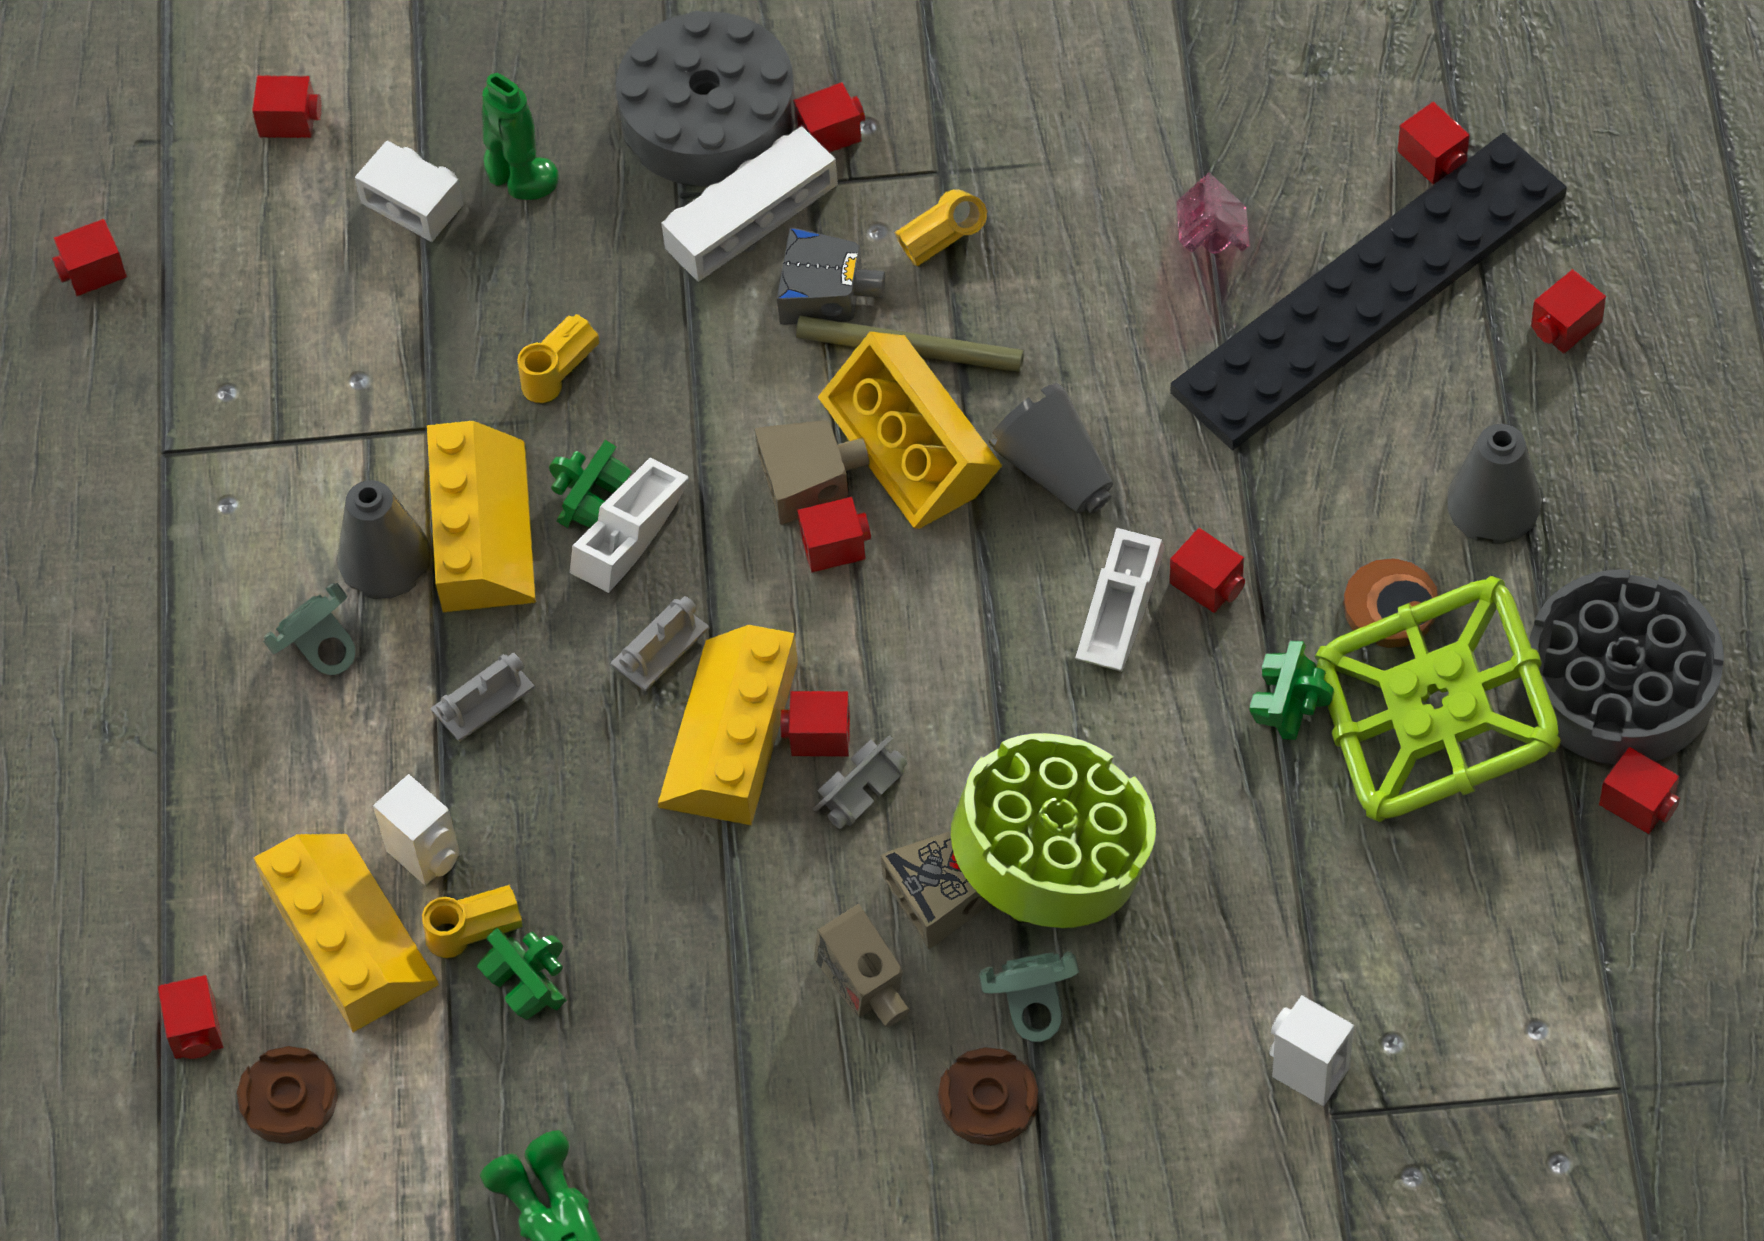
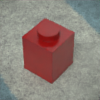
M257 75L252 113L259 137L311 138L314 120L319 121L321 119L322 103L320 94H314L310 76Z
M843 82L793 100L796 128L798 129L802 126L829 153L862 141L860 123L865 121V113L858 97H850Z
M1433 101L1400 124L1398 152L1434 185L1467 162L1470 134Z
M105 219L54 237L59 253L58 256L52 258L54 267L61 283L70 280L76 296L127 278L120 253Z
M1572 269L1534 300L1531 327L1543 342L1547 344L1552 343L1562 353H1566L1602 323L1606 296Z
M852 497L797 510L800 536L811 573L866 560L864 541L871 540L870 527L865 512L857 514Z
M1198 528L1170 558L1169 583L1215 613L1225 601L1229 603L1234 601L1245 585V579L1243 578L1244 557L1201 528Z
M848 691L790 692V709H781L780 730L781 738H789L791 756L849 757L851 714Z
M1628 747L1603 781L1599 805L1645 833L1650 834L1659 820L1664 823L1668 822L1680 802V797L1676 796L1679 776Z
M206 975L158 986L166 1037L175 1059L183 1057L198 1059L207 1056L213 1050L224 1048L215 997Z

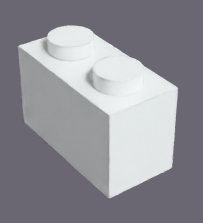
M389 141L382 145L355 176L361 204L431 242L464 205L459 180L453 172L445 167L440 166L437 168L422 160L414 150L408 147L400 148Z
M408 774L377 801L373 808L386 851L426 886L436 876L440 877L448 873L455 865L457 857L461 854L449 809Z
M1301 995L1292 1010L1285 1007L1280 1012L1272 1026L1271 1034L1275 1035V1041L1270 1050V1055L1273 1057L1272 1077L1324 1106L1350 1068L1354 1025Z

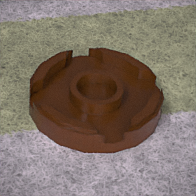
M292 1046L271 1049L259 1056L260 1060L255 1062L251 1068L248 1066L243 1072L237 1089L239 1111L250 1130L266 1141L289 1144L306 1140L322 1130L334 1114L338 1093L333 1072L327 1063L325 1064L323 1060L318 1058L317 1054L309 1049Z
M984 1047L965 1052L956 1059V1063L951 1065L949 1070L948 1068L946 1069L940 1080L938 1101L943 1120L955 1135L972 1144L993 1146L1009 1142L1026 1131L1036 1115L1038 1087L1032 1070L1027 1064L1025 1066L1022 1061L1016 1059V1055L1005 1049Z

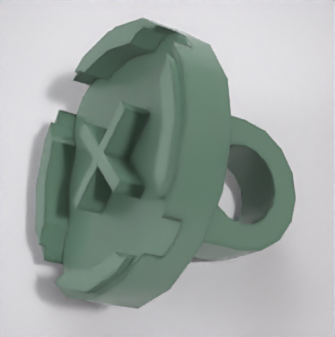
M332 583L325 588L330 594L329 597H322L320 594L317 597H311L278 623L279 626L276 630L279 632V636L276 637L271 631L264 636L263 642L272 654L278 653L294 642L309 663L321 673L327 675L340 674L350 667L355 657V645L350 635L331 613L348 597L338 583ZM334 637L342 642L345 653L340 662L334 665H327L320 660L318 647L323 640Z
M1053 952L1009 960L1006 964L1002 965L1003 972L995 975L993 967H987L980 971L979 979L983 993L1006 992L1013 1025L1023 1038L1034 1042H1042L1051 1038L1058 1031L1063 1020V1009L1057 982L1079 973L1076 955L1072 952L1063 953L1064 956L1061 957V961L1059 954H1053ZM1032 1003L1044 1004L1051 1013L1050 1024L1042 1029L1030 1027L1024 1019V1009Z

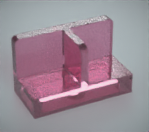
M1208 173L1176 201L1179 242L1191 253L1201 244L1213 254L1222 252L1231 243L1242 252L1250 246L1246 207L1212 174Z

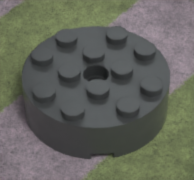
M692 11L688 14L667 19L641 35L628 49L619 66L616 78V95L622 133L626 144L641 158L642 165L667 180L693 186H710L720 183L736 172L742 163L749 159H755L771 148L778 138L791 134L795 127L793 100L796 98L789 56L782 44L771 32L746 17L725 12Z
M1605 570L1582 576L1566 584L1555 592L1538 612L1529 642L1531 648L1536 649L1542 662L1539 670L1557 718L1558 737L1561 739L1560 744L1566 749L1593 761L1616 765L1628 747H1631L1649 759L1658 761L1685 748L1705 728L1713 713L1718 695L1724 662V650L1719 630L1713 618L1701 602L1690 592L1660 576L1657 581L1647 577L1630 575V570ZM1526 692V696H1527L1529 705H1530V707H1531V709H1532L1531 703H1530V701H1529V698H1528V695H1527V692Z

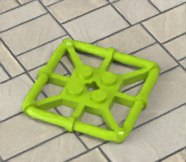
M1490 576L1486 580L1471 582L1415 606H1411L1410 603L1398 607V613L1339 636L1328 643L1327 646H1320L1315 655V659L1318 661L1317 668H1321L1326 672L1324 681L1328 682L1335 692L1332 702L1327 705L1334 724L1331 732L1334 743L1342 749L1359 802L1363 809L1366 810L1367 817L1375 821L1381 822L1385 818L1404 815L1459 792L1463 796L1475 791L1476 785L1534 763L1549 752H1556L1561 742V739L1558 737L1557 718L1539 670L1542 665L1539 653L1536 649L1531 648L1515 600L1508 588L1505 587L1504 580L1494 576ZM1479 600L1459 640L1429 653L1419 624ZM1497 609L1513 656L1509 661L1480 672L1474 651ZM1406 630L1415 659L1383 671L1344 655ZM1336 671L1380 687L1388 710L1361 721L1353 722ZM1521 677L1539 727L1534 728L1494 713L1487 691ZM1437 691L1441 693L1448 692L1449 695L1442 699L1443 706L1439 709H1435L1432 704H1426L1433 693ZM1395 728L1401 749L1379 791H1375L1360 742ZM1489 730L1527 743L1469 768L1460 742ZM1446 748L1453 767V774L1398 796L1416 760Z

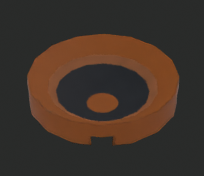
M1395 558L1375 560L1360 567L1348 580L1343 600L1346 621L1354 631L1398 613V607L1410 603L1411 606H1415L1437 597V587L1427 572L1411 562ZM1436 618L1419 624L1423 637L1430 631V626ZM1406 630L1377 641L1376 645L1386 648L1404 647L1410 645Z

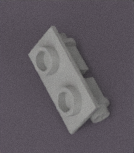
M686 596L681 600L674 599L658 617L611 662V666L644 691H647L709 629V626L693 614L697 607L691 599Z
M515 653L509 656L502 654L498 657V661L453 693L444 695L439 703L431 707V711L460 742L532 691L535 685L521 671L524 665Z
M889 735L878 745L870 739L850 758L856 765L854 769L845 777L837 771L819 788L818 792L823 796V799L812 809L816 812L826 805L831 810L828 818L833 825L839 829L845 824L851 826L874 802L862 789L866 784L880 796L904 774L903 768L907 765L904 756L896 750L889 753L885 749V746L893 738Z

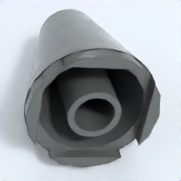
M1054 383L1041 389L1046 397L1040 401L1033 403L1028 397L1014 408L994 429L993 434L997 439H990L989 444L998 454L1075 512L1081 513L1087 510L1090 514H1093L1111 499L1112 496L1108 491L1113 486V482L1067 391L1062 385Z
M1495 424L1484 429L1450 484L1447 495L1448 512L1454 525L1467 537L1477 540L1479 536L1493 539V543L1504 544L1520 539L1534 527L1542 504L1541 492L1524 436L1513 426Z
M367 480L356 484L350 489L346 496L337 551V564L344 582L350 588L353 586L363 591L364 596L373 599L393 598L409 592L416 586L415 581L424 571L426 574L430 566V547L426 535L384 483Z

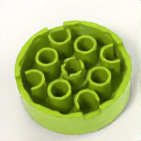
M1046 733L1010 738L1001 742L1000 747L983 758L981 756L969 774L951 823V843L955 859L965 878L984 899L1018 921L1056 928H1075L1098 922L1115 913L1130 898L1153 849L1156 836V821L1153 807L1146 791L1135 776L1129 779L1123 771L1111 763L1112 755L1083 740Z

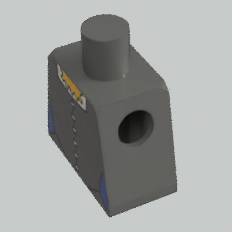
M798 228L789 229L777 295L780 324H797L800 316L849 322L854 318L857 296L883 298L885 271L862 269L860 245L856 242Z

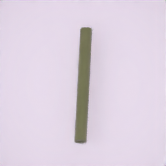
M800 316L797 323L796 337L800 339L858 347L870 331L905 335L922 358L1020 373L1023 367L1024 350L806 316Z

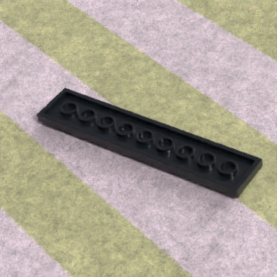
M1503 132L1467 159V162L1443 177L1170 383V393L1233 451L1560 202L1566 196L1567 186Z

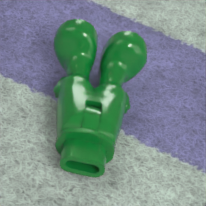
M493 73L487 77V86L484 88L482 95L483 143L487 147L484 154V167L487 177L495 186L507 183L509 195L515 199L535 200L545 197L555 190L558 185V169L550 159L536 158L534 120L527 105L525 93L505 76Z
M559 1130L547 1132L534 1139L527 1146L524 1154L531 1171L543 1185L550 1199L551 1208L547 1209L540 1203L529 1182L526 1169L516 1154H505L491 1161L482 1169L480 1173L481 1180L486 1189L496 1194L505 1195L517 1206L521 1212L519 1217L520 1234L527 1240L601 1241L588 1211L589 1200L579 1190L569 1188L565 1180L563 1163L568 1156L569 1141L564 1133Z

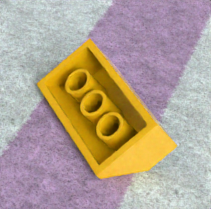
M870 331L818 396L821 403L849 441L863 438L869 457L868 467L913 528L920 529L975 499L1003 466L905 335Z
M475 421L427 425L435 582L442 612L536 603L524 440Z
M746 625L705 641L658 800V808L752 826L780 727L781 709H785L798 663L795 633Z
M296 834L254 857L265 889L352 1033L439 986L435 975L347 834Z

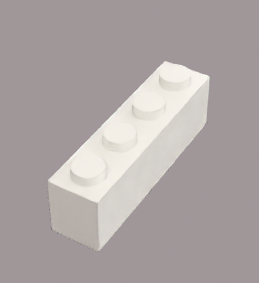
M802 126L791 134L778 138L771 148L755 159H749L742 163L737 171L726 179L707 187L701 196L685 207L672 211L666 220L661 223L665 249L698 282L836 187L838 185L836 159Z

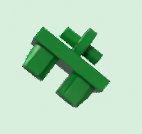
M604 440L585 470L581 466L585 462L586 457L580 452L575 451L570 459L561 456L553 459L549 465V471L556 479L551 486L552 491L558 495H563L567 487L572 489L562 504L563 510L556 522L569 528L573 520L591 528L598 521L599 508L605 501L592 494L596 485L613 494L632 474V470L613 457L617 446Z
M1290 641L1286 653H1268L1265 655L1262 665V677L1267 685H1276L1274 693L1256 692L1253 694L1249 707L1256 723L1275 726L1282 739L1296 740L1303 715H1313L1316 707L1329 705L1335 693L1334 688L1324 681L1325 670L1317 668V665L1304 654L1306 645L1303 641Z
M498 928L487 937L493 948L487 952L477 967L493 985L499 988L514 973L517 974L522 982L505 997V1001L518 1016L528 1020L546 1005L557 1011L567 1001L542 971L546 969L551 976H556L563 969V966L557 960L563 950V945L556 936L550 935L539 939L534 932L528 933L523 938L524 944L529 948L527 952L515 938H507Z

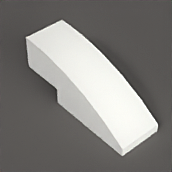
M649 458L600 506L598 521L572 546L570 573L609 593L627 574L657 535L687 487L689 477Z
M1116 528L1105 569L1101 568L1075 657L1076 660L1123 671L1143 619L1165 550L1162 539Z

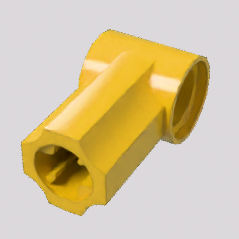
M951 190L939 199L938 204L894 233L905 254L915 266H919L962 236L972 235L982 229L987 220V210L985 204L979 198L962 190ZM967 201L970 206V213L963 222L956 223L953 217L954 210L959 203Z
M578 314L573 317L568 316L541 343L529 344L520 351L517 359L520 384L523 395L528 400L535 403H545L556 398L561 392L562 380L599 344V335L591 327L589 321Z
M510 885L461 900L439 897L430 901L422 913L426 946L431 953L442 958H451L461 954L468 944L486 939L496 928L506 933L523 927L518 904ZM449 923L455 925L449 931L442 932L436 930L442 924Z

